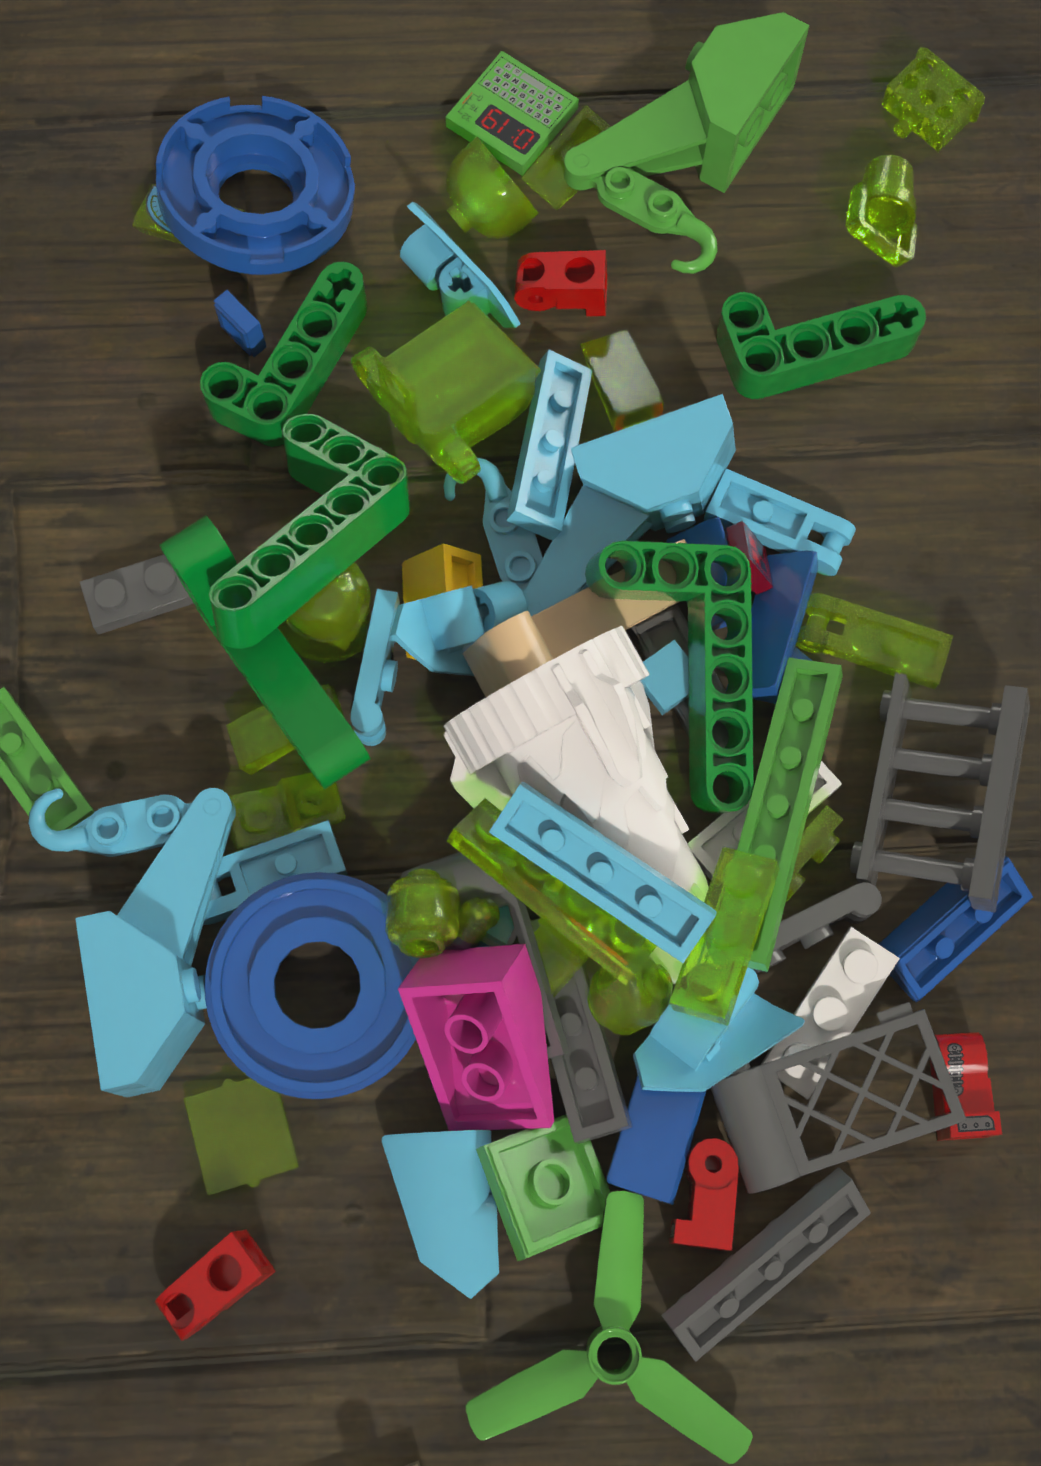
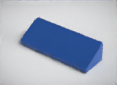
M806 550L767 556L773 588L756 594L751 608L752 697L755 700L774 704L777 702L788 657L792 658L817 575L818 558L815 551Z
M1005 856L996 913L973 909L968 891H962L959 884L946 883L878 944L900 958L889 975L913 1001H920L1033 898L1009 857Z
M656 1019V1020L654 1021L653 1026H652V1029H653L654 1025L656 1024V1022L658 1021V1019ZM637 1076L628 1106L632 1128L620 1132L607 1175V1182L624 1190L673 1205L706 1091L670 1092L642 1090L639 1076Z

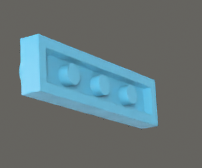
M548 350L539 362L506 521L549 540H553L562 531L575 465L570 448L579 444L593 371L551 350Z
M524 781L518 786L489 831L490 834L682 963L685 962L716 917L717 911Z

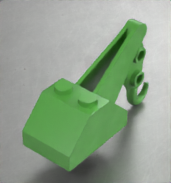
M782 12L716 26L706 42L698 41L690 52L685 69L690 72L689 79L595 137L571 148L566 153L564 158V180L566 184L575 190L595 188L599 201L605 207L651 232L683 235L698 242L701 246V253L698 258L688 262L673 260L671 267L681 273L692 274L705 270L713 263L717 254V239L712 229L703 221L697 219L675 192L645 176L695 166L700 181L725 193L793 90L810 25Z

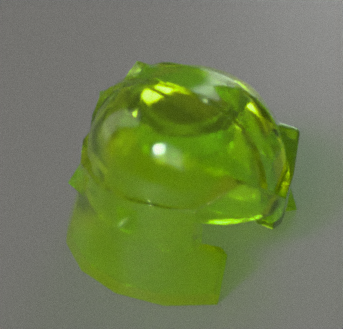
M353 563L278 626L292 648L304 658L324 663L340 661L364 649L370 621L366 620L370 610L371 592L367 580L357 564Z

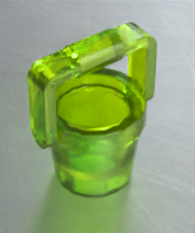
M883 155L872 159L866 166L862 182L857 183L850 192L846 218L848 232L894 267H900L913 259L918 228L915 223L917 204L914 197V172L912 165L907 160L895 155ZM899 236L898 245L890 238H896Z

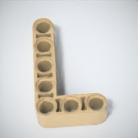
M682 539L676 543H686V541ZM660 560L658 565L660 576L667 583L675 584L677 577L675 569L667 561ZM623 569L609 577L614 581L622 583L625 578V571ZM588 587L533 616L528 611H524L498 624L478 638L463 653V656L485 697L543 664L607 631L620 626L627 630L680 601L607 599L599 597Z

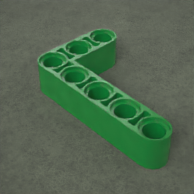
M301 414L287 420L283 425L282 434L289 474L296 481L323 496L211 586L209 592L210 603L219 640L224 645L243 649L259 643L406 519L410 511L406 466L400 459L321 416Z
M203 516L160 543L161 550L201 617L321 787L325 790L370 760L371 758L352 727L278 627L259 643L243 649L228 647L219 640L209 592L211 586L236 566L237 562L208 516Z
M640 541L613 542L594 555L586 565V582L592 592L599 597L607 599L688 601L690 795L696 807L706 813L717 814L740 810L750 801L754 788L751 568L749 560L741 550L729 545ZM607 558L615 559L623 566L625 578L622 583L614 581L607 574L605 568ZM660 560L667 561L675 569L677 576L675 584L667 583L660 576L658 570ZM712 562L724 568L727 575L725 586L719 585L713 579L710 570ZM713 615L722 618L727 625L728 633L725 640L717 637L712 630L711 620ZM715 668L720 669L727 676L728 688L725 694L716 690L712 683V672ZM716 721L721 722L728 730L729 739L725 748L717 745L713 739L712 730ZM717 775L724 777L729 785V796L723 803L716 798L713 792V782Z

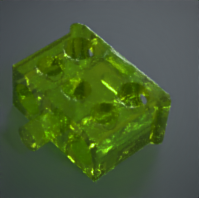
M920 47L916 58L887 85L882 106L899 119L894 125V131L900 138H906L913 131L939 152L969 122L974 123L978 120L985 96L927 47ZM928 64L933 67V71L929 68ZM964 93L968 95L970 101L966 99Z

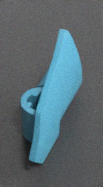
M415 202L408 204V209L425 224L412 233L404 242L400 250V258L429 290L440 289L443 312L447 319L454 324L464 326L471 325L488 313H491L504 328H516L521 323L511 306L493 282L421 206Z
M502 581L474 589L472 586L404 603L398 605L390 636L431 672L474 676L463 653L488 630L511 617L527 611L526 598L517 584L511 581Z
M713 961L688 992L682 990L673 999L654 1025L650 1035L635 1051L633 1058L642 1090L705 1092L803 1026L805 1020L772 1005L756 995L754 992L758 987L759 980L753 969Z
M491 1130L384 1135L382 1137V1144L420 1262L468 1298L472 1299L499 1274L497 1205L476 1151L477 1148L491 1143Z

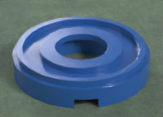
M262 96V106H230V97L220 98L200 105L185 114L165 135L156 158V188L159 208L163 219L174 236L194 254L218 267L253 275L279 274L292 271L326 254L335 246L346 231L353 212L355 183L350 167L351 156L343 140L334 129L320 117L299 105L282 99ZM251 169L261 170L280 177L289 186L293 196V203L280 211L265 214L241 212L224 204L219 198V192L226 179L237 172Z
M323 872L303 873L277 880L262 887L243 901L220 929L209 954L205 973V1002L208 1017L219 1044L232 1062L260 1085L287 1096L304 1099H326L348 1095L375 1083L389 1073L408 1053L416 1040L398 987L425 952L421 938L411 920L399 917V915L407 916L405 912L390 897L368 883L345 875ZM388 905L395 912V915L393 914V920H390L389 913L391 911L389 910ZM402 919L407 920V926H405ZM391 932H392L395 936H398V937H404V936H405V938H404V939L395 938V937L391 934ZM326 942L340 947L353 959L359 971L360 993L355 1007L344 1020L330 1027L309 1028L295 1023L282 1011L276 998L275 977L280 963L292 950L306 943Z

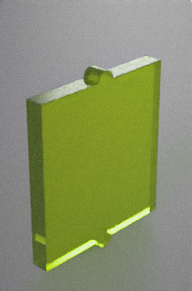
M251 1078L239 1082L226 1079L222 1087L184 1098L207 1195L216 1194L244 1184H248L250 1187H257L260 1184V1179L299 1168L280 1093L260 1085Z

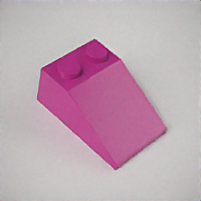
M526 944L424 952L398 987V991L449 1131L551 1128L554 1123L542 996Z

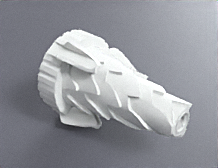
M623 626L607 631L543 664L472 705L444 725L446 730L444 737L456 757L450 782L454 789L491 826H493L518 786L524 781L713 908L710 903L711 895L704 872L682 835L689 828L666 788V778H668V775L654 748L650 706L644 686L641 683V680L650 674ZM594 904L601 913H607L605 910ZM717 914L684 963L610 915L616 927L633 945L643 962L646 961L648 965L650 964L652 970L660 974L669 986L687 979L689 975L714 961L709 952L719 919Z

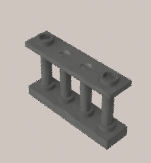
M895 673L892 691L884 690L881 699L880 721L886 722L864 839L863 842L856 841L854 843L850 863L851 873L857 874L856 879L859 883L865 882L874 886L877 883L878 872L959 884L962 891L969 892L968 896L973 909L996 913L1030 711L1028 689L1005 685L1002 704L992 703L991 708L911 698L912 691L906 674ZM907 719L988 729L989 735H996L993 754L984 753L983 758L904 749L902 744ZM900 769L979 780L980 786L987 787L984 806L975 805L973 810L892 799L897 771ZM888 820L970 832L971 838L978 839L975 859L966 858L964 863L883 851Z

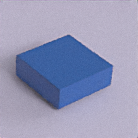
M228 290L214 300V307L221 328L249 356L255 357L267 347L260 322Z

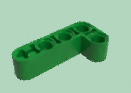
M343 261L334 262L321 272L259 375L229 362L215 363L202 373L200 389L208 410L215 421L263 445L274 447L284 444L283 425L288 419L296 415L308 413L366 315L368 309L363 275L359 268ZM317 331L329 332L323 337H311ZM292 371H305L298 378L291 379L286 377ZM226 390L236 391L229 398H217L220 393ZM276 410L281 412L274 419H260L268 411Z
M739 292L729 296L723 304L716 339L731 381L737 392L749 399H762L907 356L913 350L924 327L926 312L921 302L914 297L897 295L775 330L763 301L755 294ZM741 321L748 324L750 327L740 328L735 326L732 322ZM844 337L854 338L860 344L848 343L844 340ZM796 351H807L814 358L801 357ZM759 364L765 367L767 371L758 372L751 369L748 365Z

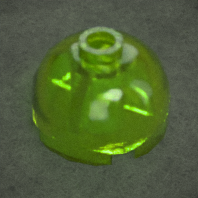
M475 137L470 143L466 144L451 161L446 173V190L454 204L447 211L465 233L473 227L486 238L501 239L509 237L525 228L539 214L478 137Z

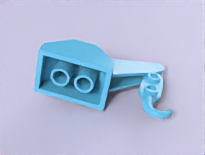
M723 394L570 448L583 486L564 519L562 531L552 540L544 557L535 533L506 521L512 491L505 485L503 476L498 468L488 460L471 457L462 459L454 464L445 477L443 486L445 498L448 501H452L455 498V485L462 476L476 474L482 479L486 490L483 526L499 576L502 581H511L519 586L526 598L527 611L533 616L588 588L585 577L586 565L594 555L611 543L638 541L649 529L657 531L665 528L667 533L678 532L696 523L695 517L704 514L725 469H727L736 451L733 422ZM607 558L605 563L606 571L617 560Z
M56 788L41 795L34 802L29 813L28 824L30 831L40 846L51 851L68 852L78 850L108 857L163 846L118 915L111 911L75 918L101 1091L123 1097L159 1091L205 1025L203 1009L207 1008L205 1002V975L198 976L197 970L191 965L227 839L236 816L235 805L228 794L218 788L203 790L192 803H184L181 799L172 795H159L100 808L71 829L55 831L47 826L45 813L52 802L63 797V791Z

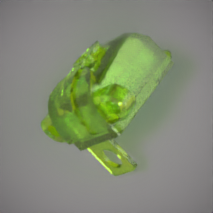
M467 301L387 357L381 356L373 347L368 346L351 358V364L357 377L368 389L373 399L390 415L391 421L398 431L409 442L417 444L435 464L442 467L459 484L466 483L481 471L479 461L470 447L500 430L527 409L535 394V378L541 372V369L475 303Z

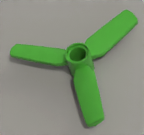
M613 1191L606 1197L594 1295V1307L601 1326L590 1335L586 1350L562 1349L469 1400L466 1404V1413L470 1427L479 1440L483 1441L583 1398L599 1378L601 1381L611 1385H620L627 1382L638 1403L726 1463H736L747 1452L753 1438L752 1432L667 1362L642 1356L638 1341L629 1331L641 1308L644 1199L640 1194L629 1191ZM611 1337H619L629 1345V1358L618 1369L604 1368L597 1360L598 1348L604 1340Z

